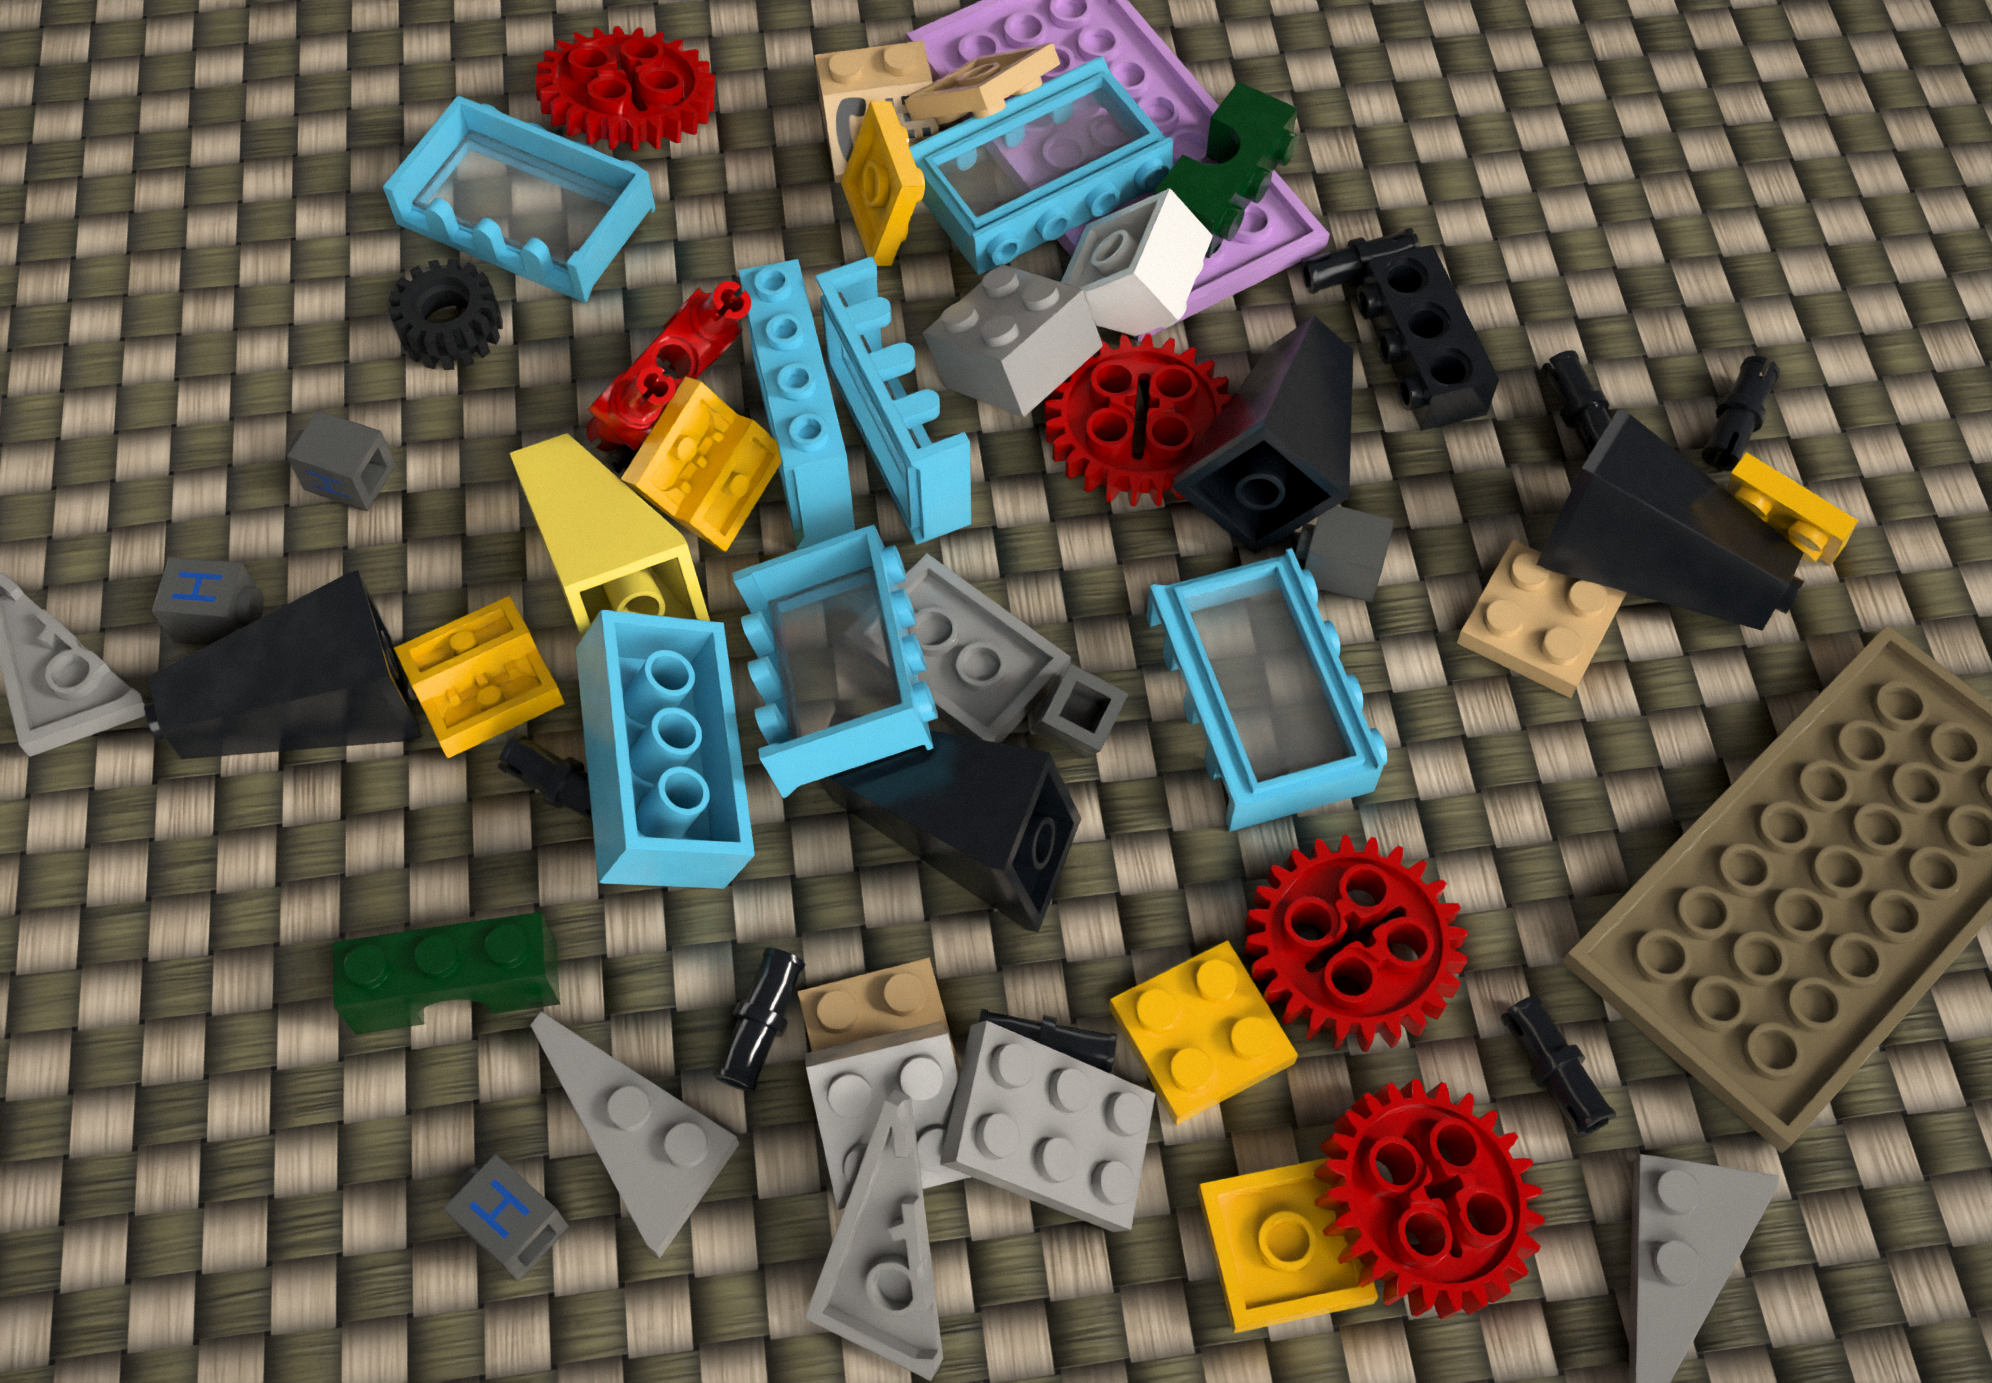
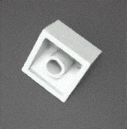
M1169 188L1086 224L1061 283L1083 289L1095 325L1135 337L1157 328H1168L1179 321L1186 311V301L1196 277L1203 269V259L1213 235Z

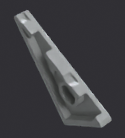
M0 572V669L18 743L29 757L146 716L144 705L148 703L136 689L129 687L110 670L102 659L94 652L87 650L68 629L45 609H41L23 593L17 584Z
M540 1011L530 1026L650 1252L660 1259L739 1146L737 1136Z
M894 1089L883 1103L804 1319L931 1381L940 1368L943 1352L912 1099L910 1096Z
M1640 1154L1633 1161L1628 1383H1670L1778 1188L1779 1175Z

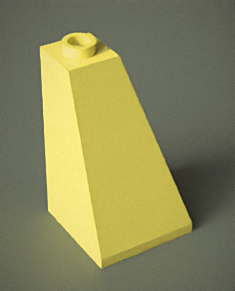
M566 433L509 453L581 640L600 610L710 621L684 536L573 437Z

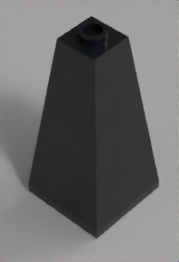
M1313 316L1270 345L1172 478V488L1254 554L1348 499L1350 491L1353 349L1316 316Z
M1620 409L1616 411L1581 468L1536 564L1553 572L1761 631L1765 628L1775 609L1787 614L1804 583V580L1794 576L1804 552L1635 417Z
M358 570L329 582L147 677L153 702L144 705L148 725L156 740L167 739L181 759L403 742L422 737L398 656L394 650L395 646L392 636Z
M836 713L830 727L859 717ZM930 730L933 749L927 750L925 745H921L819 779L834 802L1024 929L1039 933L1081 821V816L1050 752Z

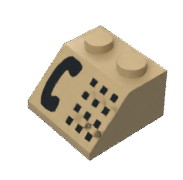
M923 40L815 55L819 100L835 183H840L843 179L870 101L892 102L900 125L904 126L907 130L909 147L939 133V127L935 118L912 121L904 102L908 97L933 83ZM941 164V165H939V166H937V167H938L939 169H940V168H943V164Z

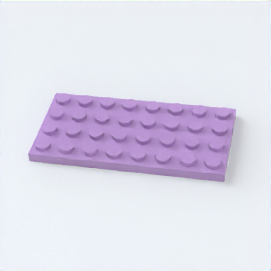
M981 0L906 34L907 42L924 41L932 82L937 81L975 57L1052 42L1060 65L1040 76L1042 83L1102 56L1113 76L1166 138L1171 137L1173 139V166L1182 154L1201 163L1221 164L1206 157L1210 118L1219 105L1128 0ZM1093 92L1073 101V116L1065 125H1055L1046 114L1025 124V140L1019 147L1009 149L999 137L983 144V146L1020 194L1025 195L1131 143V141L1105 110H1101L1093 101ZM1010 95L1006 97L1004 100L1007 101L1016 96ZM968 112L965 116L961 117L962 120L965 121L974 117L973 112ZM1275 170L1272 172L1270 185L1262 200L1257 204L1251 201L1245 209L1242 224L1231 241L1223 239L1210 258L1204 257L1203 269L1196 277L1186 301V311L1176 323L1301 262L1302 258L1311 257L1327 249L1330 234ZM1154 191L1144 193L1116 207L1107 215L1153 196ZM1107 215L1096 217L1067 231L1057 241L1072 258L1086 224ZM1157 328L1133 337L1137 342H1140L1145 334H1151L1152 336L1164 329Z

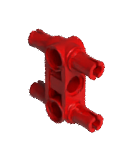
M733 281L722 282L714 289L713 293H705L699 287L663 325L664 330L627 370L624 369L588 408L594 415L586 426L588 440L592 443L599 438L601 442L596 448L604 452L614 451L621 444H626L635 451L646 440L685 376L697 379L741 334L743 328L738 324V320L744 318L751 309V298L746 290L737 298L733 294L739 289L740 285ZM657 358H660L663 363L665 361L671 363L669 368L676 371V380L671 375L666 377L662 374L665 370L657 366Z

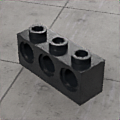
M1428 245L1369 259L1363 283L1357 287V305L1361 316L1365 320L1370 319L1377 334L1379 355L1386 365L1391 364L1398 379V392L1401 403L1406 410L1413 411L1421 431L1487 415L1499 379L1434 246Z

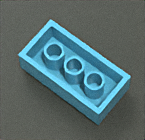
M600 610L576 647L598 883L725 889L755 856L724 623Z

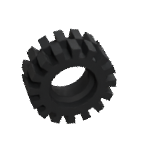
M438 259L428 261L431 270L424 273L419 265L412 268L410 273L413 280L409 281L401 277L396 282L399 292L391 291L389 301L392 307H388L391 320L404 351L407 350L410 358L416 363L422 358L425 367L435 369L438 360H441L444 370H455L454 360L462 359L464 367L474 364L471 354L475 352L482 358L490 353L487 342L497 345L500 339L498 329H503V320L493 287L490 285L486 274L483 271L478 274L476 266L469 262L461 269L458 259H448L447 268H441ZM461 306L467 308L459 317L449 322L431 323L426 321L432 313L444 307Z

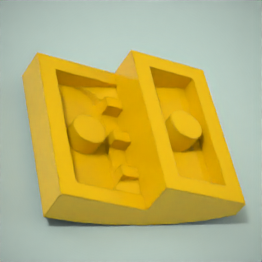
M685 376L672 400L668 403L620 480L686 529L718 550L727 552L780 466L781 457L777 441L753 419L738 415L701 381Z
M510 595L394 648L447 759L565 704L556 682L537 650L530 631Z

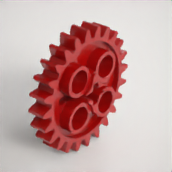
M615 26L613 34L605 35L596 27L593 28V37L590 38L577 32L573 33V44L557 40L556 51L545 50L543 52L544 62H537L536 99L540 101L541 113L551 114V125L553 127L566 125V136L568 137L586 133V144L588 145L596 143L599 139L608 140V148L610 150H614L620 142H628L632 151H638L640 142L647 141L655 149H660L661 138L665 137L678 144L681 143V131L696 135L697 123L707 124L709 122V112L714 111L715 75L709 73L710 63L708 61H698L699 51L697 49L683 51V40L681 39L668 44L665 43L663 32H658L649 38L644 37V31L640 27L636 28L632 35L624 34L620 26Z
M1125 334L1120 337L1119 348L1114 350L1101 340L1103 347L1097 351V356L1089 358L1050 393V400L1045 401L1046 442L1053 443L1052 459L1054 462L1066 461L1065 476L1068 479L1084 473L1085 492L1089 493L1100 484L1106 486L1107 502H1112L1118 493L1123 491L1128 492L1129 503L1133 507H1136L1141 493H1149L1154 504L1161 506L1163 491L1169 489L1178 499H1185V497L1172 488V478L1233 397V395L1227 394L1229 379L1227 376L1213 378L1215 368L1213 360L1196 365L1197 349L1195 347L1187 349L1181 355L1174 353L1175 339L1169 338L1162 348L1153 347L1151 334H1145L1141 346H1132L1130 339ZM1145 379L1149 381L1150 386L1144 456L1142 459L1137 460L1132 457L1138 382Z
M1342 835L1338 850L1334 853H1331L1321 838L1316 839L1311 852V860L1297 849H1293L1287 862L1289 871L1280 866L1273 865L1270 868L1267 879L1271 887L1258 885L1253 903L1259 909L1249 910L1245 927L1255 932V934L1247 936L1244 953L1261 958L1252 964L1250 977L1252 980L1271 979L1270 984L1265 989L1264 1000L1267 1004L1275 1003L1282 999L1286 1001L1287 1007L1281 1021L1285 1025L1295 1021L1301 1015L1308 1019L1306 1039L1310 1041L1324 1027L1331 1030L1333 1049H1340L1348 1033L1356 1035L1362 1052H1368L1375 1033L1378 1032L1390 1048L1396 1047L1401 1038V1025L1415 1037L1421 1035L1427 1024L1424 1014L1438 1020L1447 1007L1442 997L1453 998L1461 984L1452 974L1462 972L1467 963L1468 956L1454 949L1462 946L1468 933L1467 929L1448 926L1456 919L1461 907L1459 903L1439 904L1438 900L1447 883L1444 880H1438L1425 884L1421 880L1427 866V862L1424 860L1415 863L1409 869L1402 866L1403 847L1399 845L1386 858L1378 855V843L1375 837H1370L1364 852L1354 850L1348 835ZM1352 890L1365 891L1375 899L1377 905L1372 907L1358 905L1349 898L1347 892ZM1394 911H1400L1404 915V917H1398L1379 925L1384 917ZM1297 923L1312 924L1321 931L1324 938L1316 941L1301 938L1294 932L1292 925ZM1372 931L1368 943L1365 947L1358 940L1367 936V933ZM1346 936L1352 943L1338 952L1343 938ZM1393 942L1406 944L1415 951L1418 959L1414 961L1398 959L1390 952L1387 945ZM1331 958L1327 965L1317 972L1310 973L1305 968V966H1312ZM1338 976L1353 978L1361 985L1364 993L1357 996L1341 993L1334 986L1332 978Z
M1419 1079L1411 1080L1400 1091L1393 1082H1390L1374 1093V1096L1366 1093L1351 1105L1352 1111L1347 1110L1332 1123L1337 1133H1333L1320 1145V1149L1332 1160H1327L1314 1170V1176L1322 1182L1331 1185L1332 1189L1327 1190L1314 1201L1317 1207L1335 1211L1337 1219L1322 1230L1324 1236H1344L1348 1243L1339 1254L1338 1262L1343 1264L1358 1258L1364 1265L1358 1281L1360 1287L1363 1288L1379 1278L1385 1282L1383 1303L1387 1306L1408 1294L1409 1308L1412 1316L1417 1317L1432 1309L1434 1304L1439 1318L1447 1319L1460 1312L1461 1308L1467 1315H1470L1488 1306V1301L1493 1303L1511 1293L1509 1284L1527 1276L1529 1271L1522 1260L1539 1252L1541 1246L1526 1233L1545 1223V1218L1537 1212L1528 1209L1527 1203L1543 1193L1542 1188L1523 1183L1520 1174L1527 1171L1533 1165L1532 1159H1513L1509 1152V1149L1518 1139V1135L1512 1132L1498 1137L1492 1131L1498 1115L1494 1109L1478 1118L1472 1114L1474 1098L1469 1092L1452 1104L1450 1103L1446 1083H1439L1425 1094ZM1437 1143L1447 1150L1452 1164L1442 1157L1438 1151ZM1376 1161L1381 1162L1388 1168L1392 1175L1393 1184L1381 1176L1377 1169ZM1466 1210L1477 1218L1480 1223L1481 1233L1473 1228L1469 1222ZM1405 1229L1410 1230L1416 1235L1421 1244L1422 1254L1411 1247L1407 1241ZM1450 1252L1457 1255V1258L1453 1257Z

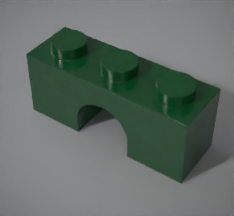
M1239 81L1210 118L1206 157L1221 164L1201 163L1182 154L1153 194H1158L1170 188L1213 235L1205 257L1208 258L1211 257L1223 239L1231 241L1242 224L1247 206L1251 201L1257 204L1262 200L1270 185L1272 172L1278 164L1286 166L1289 163L1299 142V135L1294 133L1298 108Z
M542 912L333 942L334 1008L356 1035L424 1025V1008L443 1001H477L485 1004L492 1014L560 1004L557 945Z

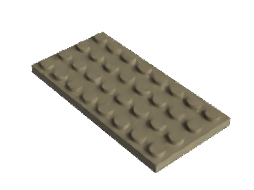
M1886 625L1568 952L1562 963L1779 1152H1785L1992 918V703L1889 625Z

